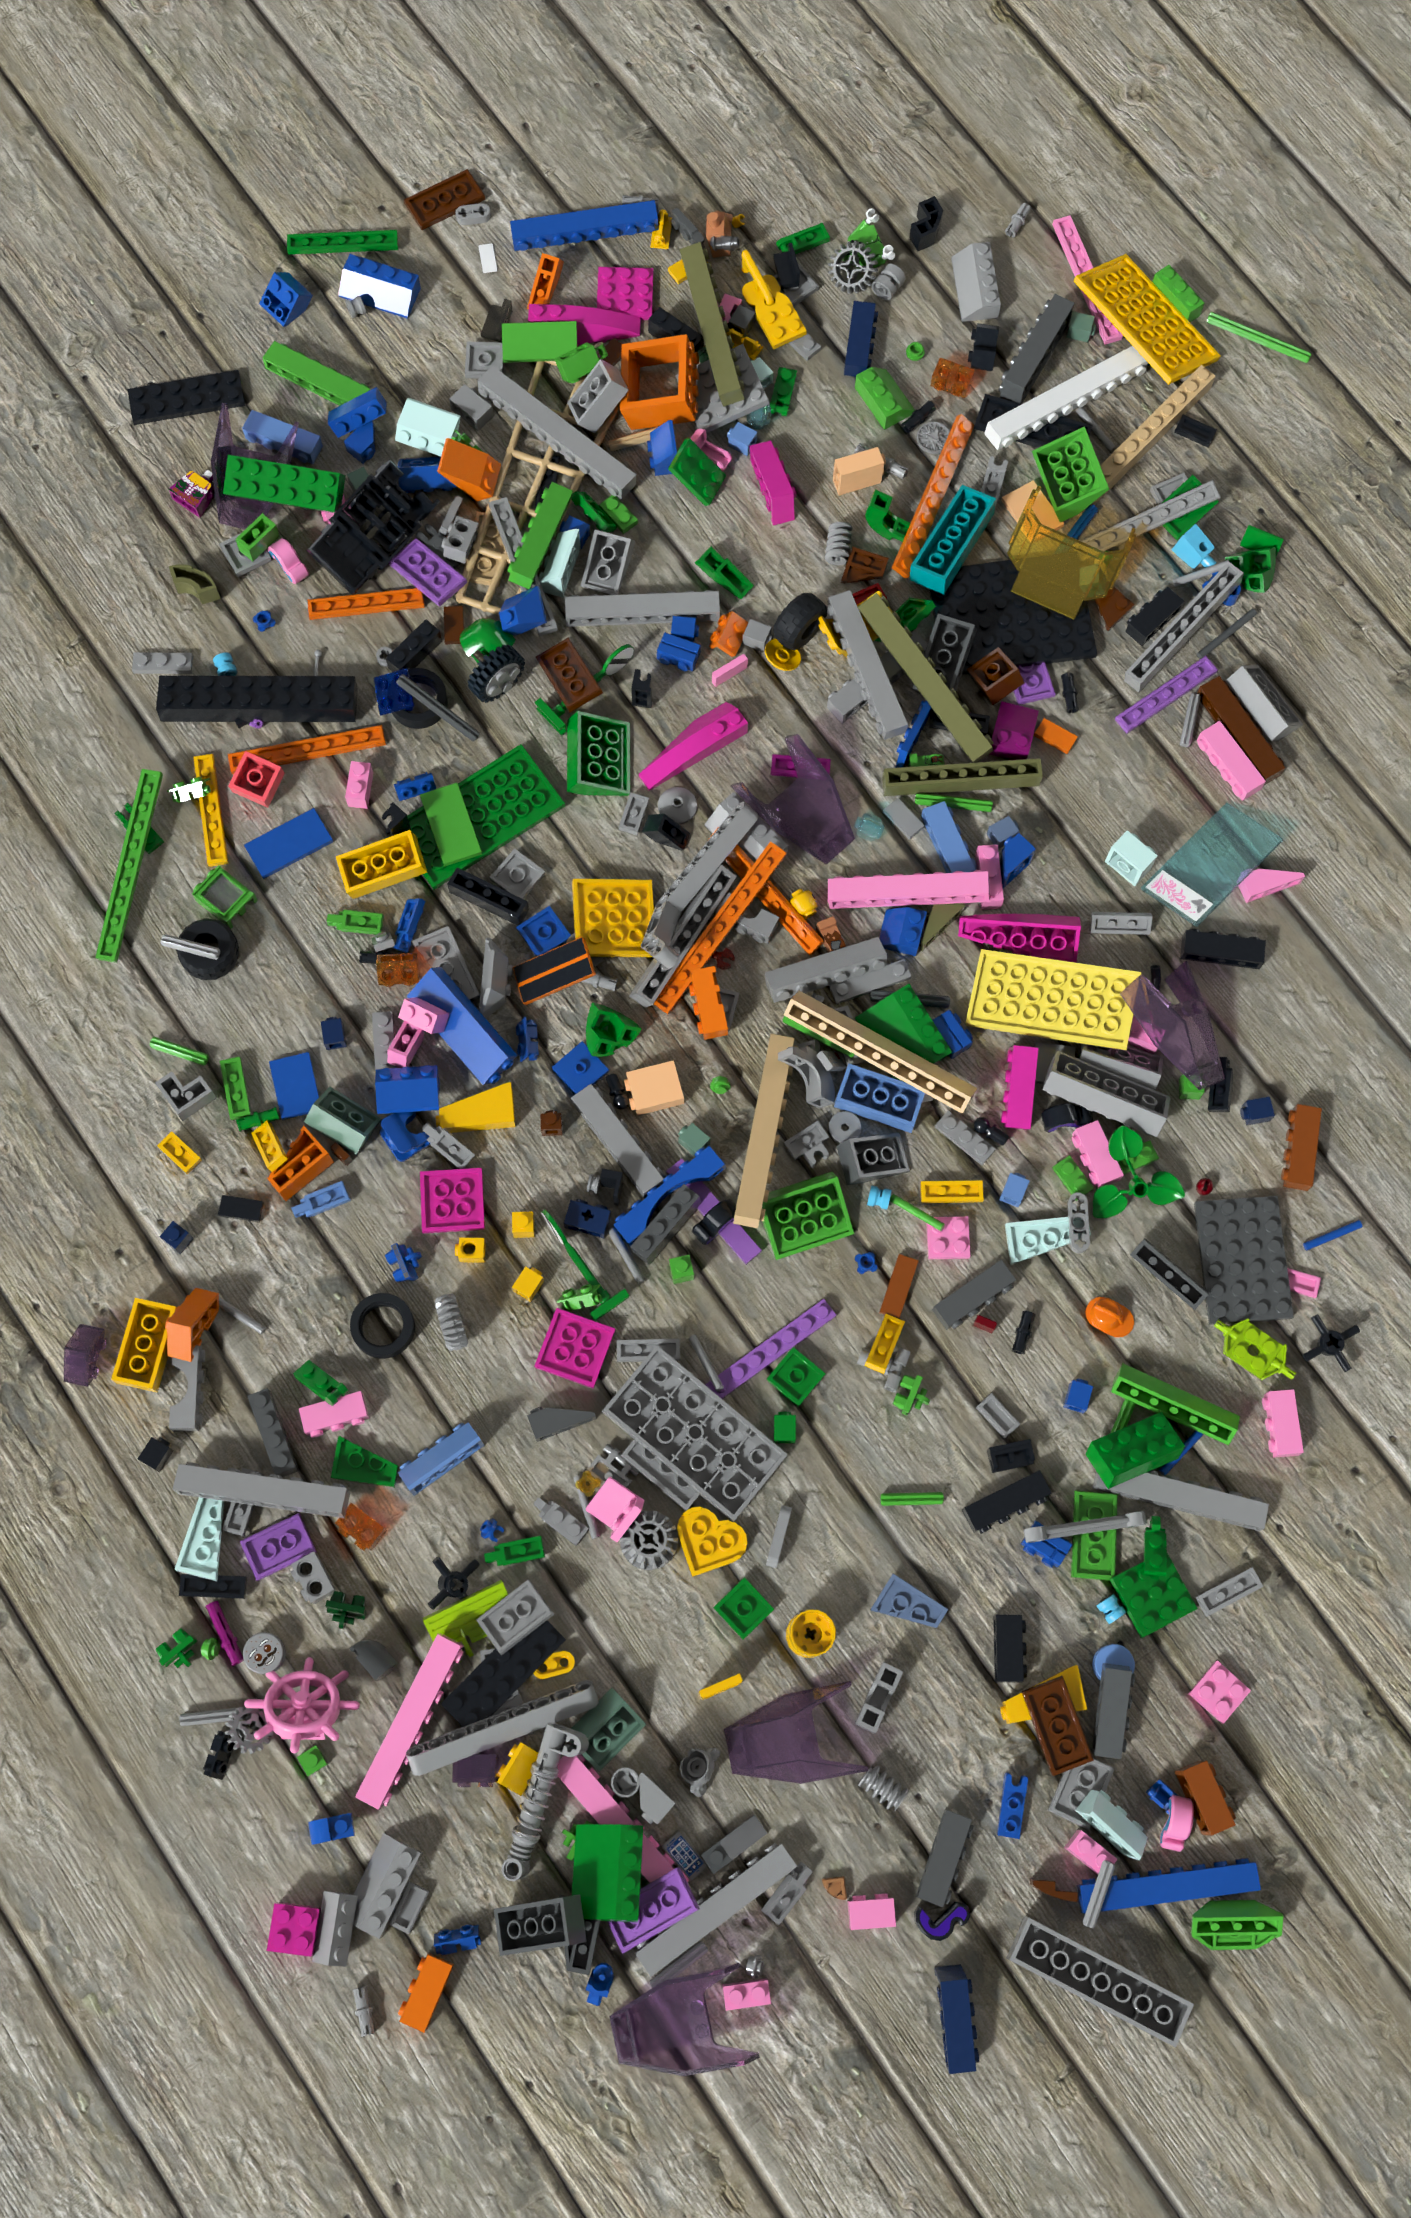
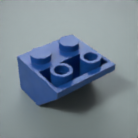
M274 272L259 304L283 327H286L306 311L313 295L289 272Z

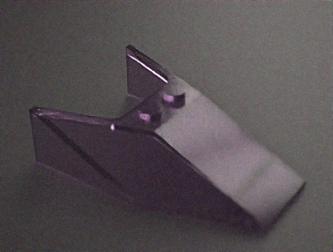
M222 403L211 457L217 513L220 524L245 530L262 513L267 516L274 504L223 494L228 455L291 465L300 422L294 423L276 455H268L234 445L228 404Z
M798 734L789 735L784 739L797 772V779L769 804L763 803L752 795L743 782L733 783L730 787L775 832L822 863L828 864L855 837L834 780Z
M1187 961L1182 963L1164 979L1179 1000V1004L1174 1005L1170 1003L1144 975H1140L1120 993L1153 1044L1199 1090L1225 1080L1210 1015Z
M851 1681L785 1694L725 1728L724 1732L732 1774L803 1784L868 1771L867 1766L822 1759L812 1716L813 1708L850 1687Z
M735 1963L665 1980L609 2016L619 2064L679 2076H689L743 2066L760 2058L758 2052L718 2045L714 2041L706 2005L705 1991L740 1968V1964Z

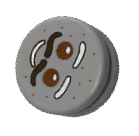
M267 1632L253 1635L246 1642L243 1649V1659L246 1666L258 1674L265 1675L271 1671H277L284 1663L286 1657V1649L282 1640L276 1635Z

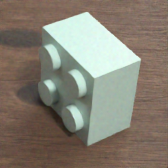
M1126 831L1111 847L1105 862L1133 886H1136L1151 870L1158 855L1155 854V851L1150 846L1144 845L1137 835Z

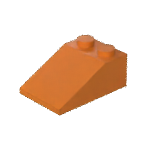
M446 438L437 472L474 500L481 501L493 497L501 463L485 452Z

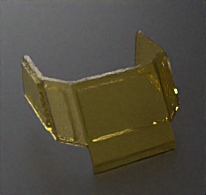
M1037 486L1036 490H1032L1008 543L1010 548L1007 555L1019 571L1011 592L1075 619L1083 600L1104 598L1109 589H1113L1135 540L1136 534L1134 533L1136 529L1132 527L1121 550L1101 551L1040 523L1032 510L1041 489L1040 486Z

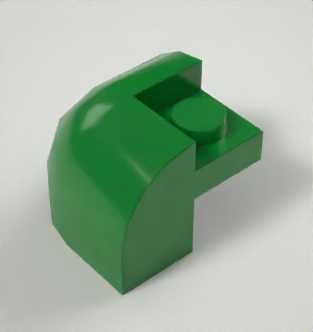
M490 618L476 620L460 634V643L468 657L472 656L477 663L479 661L473 656L477 650L484 656H489L490 651H495L497 647H502V645L513 646L516 641L513 635L502 630L499 620L496 621Z

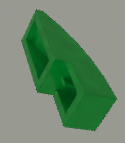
M712 546L695 562L711 579L739 599H742L754 586L728 558L724 560Z

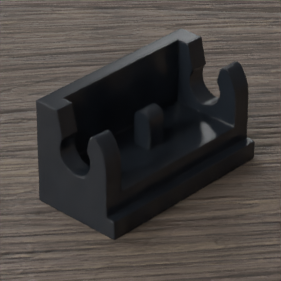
M635 669L631 688L632 706L651 708V674L648 673L647 680L642 681L640 680L641 670Z
M392 802L390 808L383 813L382 820L391 816L392 821L387 826L386 834L391 833V836L411 830L407 814Z
M1031 1439L987 1449L992 1473L1034 1464L1035 1456Z

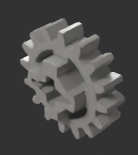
M244 1705L243 1709L241 1707L235 1709L237 1714L231 1713L229 1717L232 1721L225 1723L226 1726L230 1727V1730L226 1731L225 1735L231 1736L227 1742L235 1743L234 1750L241 1747L242 1754L246 1753L248 1749L250 1754L255 1753L256 1749L258 1751L264 1749L263 1744L267 1745L270 1743L267 1737L273 1736L274 1733L272 1731L256 1743L251 1744L254 1740V1733L267 1724L264 1708L258 1711V1708H246ZM248 1714L245 1721H238L240 1717ZM250 1725V1729H252L253 1732L249 1733V1729L246 1728V1726Z

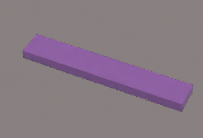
M1207 656L1203 657L1116 716L1115 721L1128 734L1216 674L1218 669Z
M681 1158L666 1173L674 1175L680 1170L679 1166L685 1161ZM702 1181L686 1185L700 1196L702 1203L697 1209L703 1216L719 1203L718 1199ZM730 1222L719 1233L745 1265L762 1252L758 1245L738 1224Z

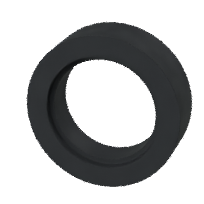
M412 668L398 674L392 680L388 689V702L394 718L402 725L414 729L427 728L436 724L441 717L430 709L416 714L410 713L401 707L399 698L404 689L396 682L403 674L414 683L426 684L434 689L437 694L436 699L447 707L446 688L441 678L436 673L424 668Z
M377 1293L366 1297L355 1307L350 1319V1331L353 1340L365 1354L374 1358L386 1359L399 1355L410 1345L415 1333V1320L408 1305L402 1299L388 1293ZM391 1307L402 1316L403 1329L400 1336L394 1342L387 1345L370 1343L364 1337L362 1329L365 1317L375 1308Z

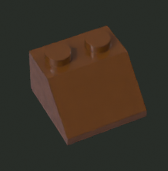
M999 647L967 669V672L981 693L992 705L1024 684L1019 669Z

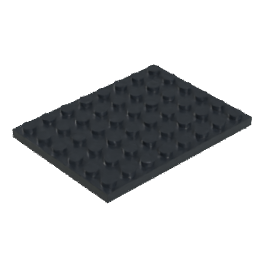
M1077 551L966 565L960 568L945 594L929 588L930 599L936 606L933 609L934 621H936L937 615L941 614L974 624L977 628L962 675L969 674L967 672L969 667L998 647L1016 667L1097 657L1086 593L1082 592L1079 586L1080 562Z

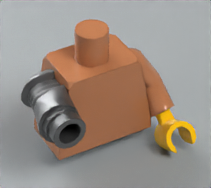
M714 211L707 215L706 238L713 258L731 256V251L740 247L739 238L731 236L732 225L735 228L745 225V223L740 221L745 218L743 214L733 217L729 213Z

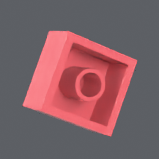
M245 751L228 787L233 793L268 808L285 772L282 767Z

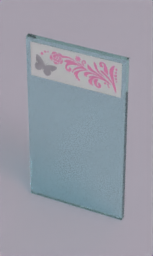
M1226 803L1141 887V890L1198 927L1283 841V838Z

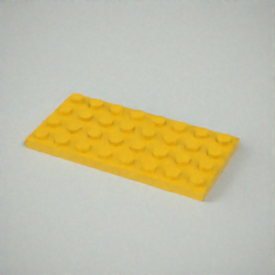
M1127 254L1076 275L1074 279L1076 285L1168 385L1194 373L1201 365L1207 367L1217 362L1221 357Z

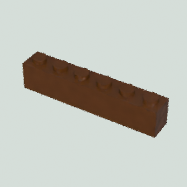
M1218 676L1200 686L1197 694L1201 695V703L1216 723L1220 721L1265 779L1264 785L1280 777L1285 769L1283 760L1277 757L1272 745L1262 736L1260 728L1251 721L1250 714L1241 707L1239 699L1231 693L1227 682Z

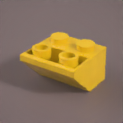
M520 1742L519 1745L514 1744L508 1754L511 1759L507 1765L503 1764L496 1776L499 1777L497 1781L499 1784L523 1796V1793L528 1788L527 1780L531 1779L532 1776L530 1769L532 1763L537 1759L538 1752Z

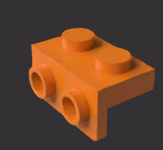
M733 611L723 614L717 622L719 624L717 629L710 637L709 647L711 649L718 647L729 656H736L749 622Z

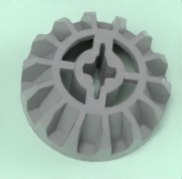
M641 1511L620 1538V1546L624 1557L630 1564L642 1570L662 1568L672 1560L677 1550L678 1535L675 1525L667 1516L657 1511ZM645 1524H653L657 1526L654 1530H644L641 1528V1526ZM659 1529H661L664 1535L663 1545L659 1543L657 1534ZM635 1534L639 1537L641 1545L639 1549L634 1544ZM643 1535L647 1537L654 1536L653 1542L655 1545L651 1543L644 1544L645 1538ZM643 1549L647 1551L655 1550L656 1553L644 1554L641 1551Z

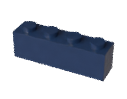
M853 302L844 375L856 377L857 374L871 368L872 359H868L869 354L873 355L874 343L870 342L871 338L875 339L876 327H873V323H877L878 311H875L876 303Z

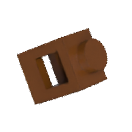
M550 1110L540 1114L542 1136H560L563 1134L561 1113Z

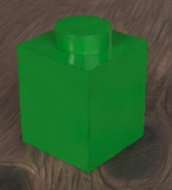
M787 1411L778 1412V1415H774V1443L795 1444L796 1415H791V1412Z

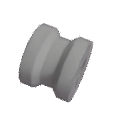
M359 295L353 300H345L352 319L356 318L358 314H366L363 301Z

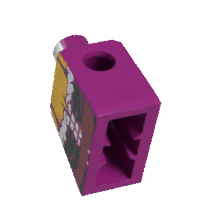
M206 470L202 476L194 471H190L169 488L170 495L174 501L201 518L214 498V488L211 482L215 479V476L209 470Z

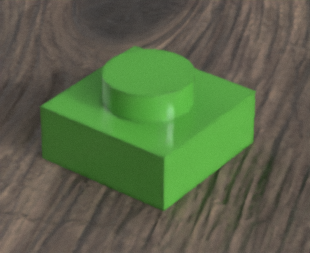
M317 1745L297 1757L308 1777L328 1765Z

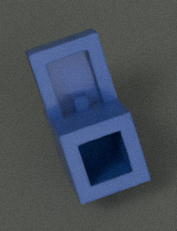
M352 1813L308 1822L311 1845L355 1836Z

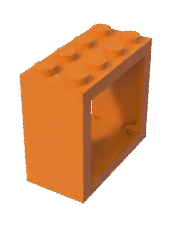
M687 334L622 344L621 376L629 390L625 397L620 400V411L631 430L658 427L668 420H672L673 424L696 421V413H698L696 397L699 396L698 386L696 385V380H699L697 369L699 354L695 352L694 344L692 341L690 342ZM679 362L678 395L639 401L640 367Z

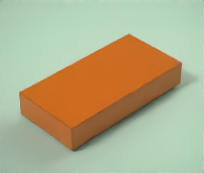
M1045 718L1034 733L1035 737L1065 754L1069 753L1078 736Z

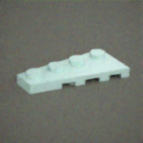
M1068 1217L1005 1224L1010 1265L1070 1244ZM1081 1218L1073 1219V1225L1076 1228L1084 1227V1221ZM1078 1233L1077 1241L1081 1240L1082 1233Z
M199 1497L175 1566L176 1571L214 1581L218 1580L224 1501Z

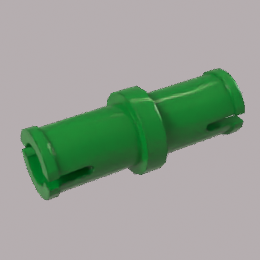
M274 1107L259 1113L255 1111L253 1115L236 1119V1122L241 1132L255 1126L259 1127L266 1120L272 1122L280 1119L277 1109Z

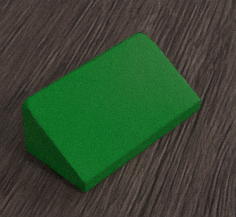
M1248 525L1240 546L1249 550L1276 547L1277 556L1284 539Z

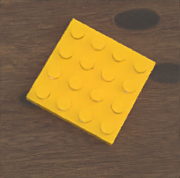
M573 879L575 940L580 937L585 938L590 957H652L641 948L654 911L652 880Z

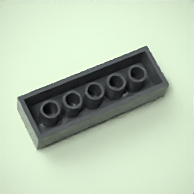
M1054 294L1051 300H1047L1043 309L1045 311L1043 314L1040 313L1035 321L1036 326L1034 328L1031 327L1027 334V341L1021 343L1018 356L1012 358L1011 368L1009 371L1005 370L1002 375L1001 381L1003 382L999 387L1001 392L1000 398L1019 404L1024 402L1068 328L1074 302L1057 294Z

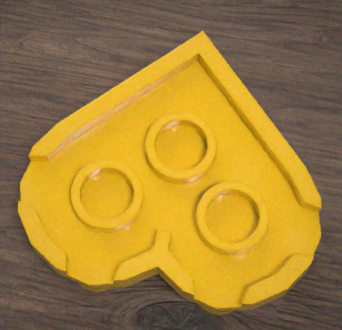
M702 1507L690 1508L679 1518L677 1525L678 1537L692 1577L734 1563L744 1555L747 1537L743 1528L737 1523L729 1520L718 1521L713 1512Z

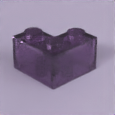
M84 1324L78 1326L64 1347V1382L88 1387L92 1380L97 1378L99 1368L96 1367V1362L100 1351L104 1350L107 1344V1338H104L105 1329Z
M473 1754L454 1762L452 1783H458V1787H471V1783H478V1787H493V1782L498 1781L496 1775L499 1771V1755Z

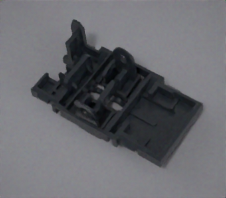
M390 459L376 470L374 476L370 474L329 519L331 524H327L321 531L322 534L306 550L351 595H354L368 579L370 580L377 573V569L382 570L422 526L420 521L424 520L440 503L439 499L432 502L423 492H418L413 498H410L396 483L404 473ZM382 505L385 509L377 517L374 515L375 507L380 508ZM389 512L391 514L389 517L390 521L387 520L383 523L380 519ZM369 520L371 522L370 526L362 533L360 531L361 527ZM374 526L377 527L379 530L369 539L366 535Z

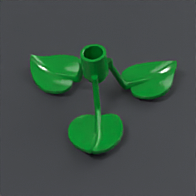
M1125 1125L1120 1126L1113 1132L1109 1140L1108 1150L1114 1160L1121 1161L1126 1159L1133 1178L1129 1182V1190L1122 1189L1118 1191L1117 1187L1111 1184L1103 1185L1096 1190L1093 1196L1092 1215L1095 1218H1109L1121 1213L1128 1203L1127 1198L1122 1195L1123 1193L1134 1194L1138 1198L1147 1195L1150 1201L1157 1205L1169 1204L1185 1197L1182 1185L1169 1172L1159 1171L1154 1173L1151 1182H1147V1184L1142 1178L1138 1177L1129 1157L1134 1158L1141 1153L1143 1141L1137 1132Z

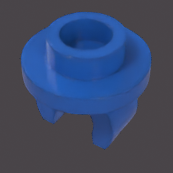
M494 1518L486 1520L480 1528L481 1537L497 1542L498 1539L493 1535L494 1531L504 1532V1529L497 1525V1520Z

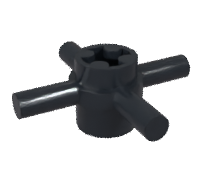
M1318 1314L1311 1317L1321 1336L1317 1342V1347L1302 1355L1304 1360L1308 1362L1320 1354L1335 1356L1344 1372L1352 1369L1342 1350L1345 1340L1360 1332L1359 1327L1354 1325L1342 1333L1333 1330L1328 1331ZM1332 1339L1334 1345L1328 1347L1326 1343Z
M439 1556L436 1557L432 1562L441 1573V1576L438 1579L440 1592L428 1603L429 1607L433 1610L448 1596L458 1597L460 1600L467 1597L466 1591L469 1586L467 1577L480 1566L479 1562L474 1559L461 1572L449 1571Z

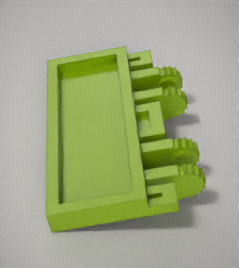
M500 1580L422 1619L433 1642L437 1634L440 1633L457 1642L462 1641L465 1652L470 1658L474 1654L466 1636L469 1635L472 1643L487 1636L476 1619L509 1594L503 1581Z

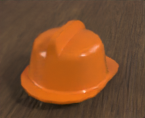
M1096 1297L1086 1307L1085 1313L1088 1322L1093 1327L1116 1338L1124 1337L1133 1329L1134 1318L1130 1310L1110 1298Z

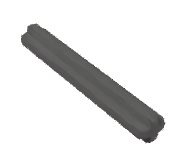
M872 990L870 1000L872 1002H880L895 991ZM916 993L923 1006L948 1008L950 1005L949 996Z

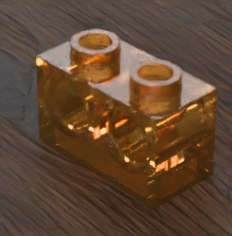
M939 358L930 386L937 390L951 393L956 397L965 398L973 381L975 370Z
M418 953L377 955L378 986L391 987L397 984L411 986L418 983L420 978ZM409 968V969H411V970H413V971H412V972H406V971H404V969ZM384 970H391L392 973H386Z
M352 1503L347 1507L345 1518H339L335 1522L339 1527L337 1531L346 1538L350 1535L356 1539L354 1544L363 1551L366 1548L372 1551L387 1531ZM356 1517V1525L348 1528L346 1526L347 1519ZM366 1530H373V1538L365 1541L363 1533Z

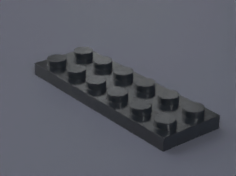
M239 370L127 389L134 425L245 406Z
M985 394L974 429L985 432L988 422L1022 404ZM1061 416L1055 422L1044 425L1040 430L1033 431L1025 438L1016 440V442L1039 448L1084 426L1088 436H1090L1093 425Z
M548 1620L503 1655L495 1648L441 1705L462 1727L492 1716L566 1639Z

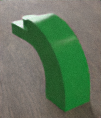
M875 489L865 514L867 523L885 539L891 540L895 538L903 542L910 522L895 516L889 510L893 497Z

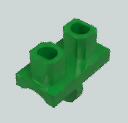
M180 1628L172 1635L178 1643L176 1647L171 1649L167 1642H164L156 1648V1652L161 1658L159 1662L162 1666L168 1667L178 1657L179 1659L174 1663L177 1668L183 1663L187 1667L192 1665L189 1658L195 1654L194 1651L190 1649L187 1653L184 1654V1652L197 1643L198 1640L195 1636L189 1635Z

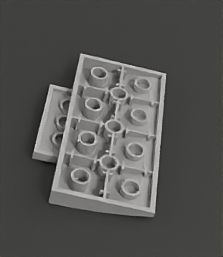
M656 1345L602 1410L603 1414L634 1439L621 1454V1457L686 1511L697 1497L701 1495L729 1520L735 1521L788 1455L658 1345Z

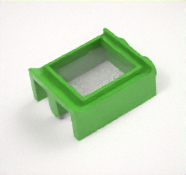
M220 865L212 869L208 873L207 878L195 886L192 893L195 901L230 929L233 928L231 920L237 914L240 916L245 914L246 909L244 906L250 900L254 903L258 901L253 892L226 872Z

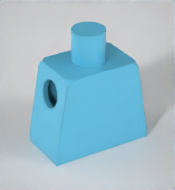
M1197 524L1190 528L1171 549L1193 569L1200 563L1205 568L1217 563L1209 555L1214 550V545Z

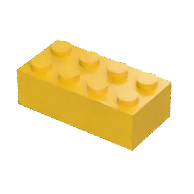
M411 830L336 856L346 893L353 899L428 873L417 837Z
M139 1298L134 1299L111 1380L117 1384L158 1393L168 1358L165 1324L167 1319L176 1311V1306Z

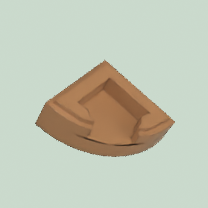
M844 1876L822 1879L824 1888L831 1896L847 1900Z

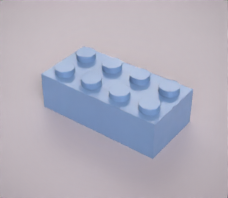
M848 1063L834 1107L912 1133L925 1093L906 1082Z

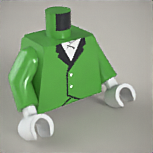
M871 208L866 213L867 219H864L850 234L848 241L852 243V246L854 241H858L859 246L861 243H864L865 249L870 247L871 252L869 254L874 253L876 255L872 261L878 262V264L873 265V268H878L880 265L885 264L887 258L889 260L894 259L895 253L891 245L883 246L874 224H870L879 220L878 214L872 217L875 210ZM852 252L848 253L842 261L849 260ZM858 252L859 263L862 266H866L864 257Z

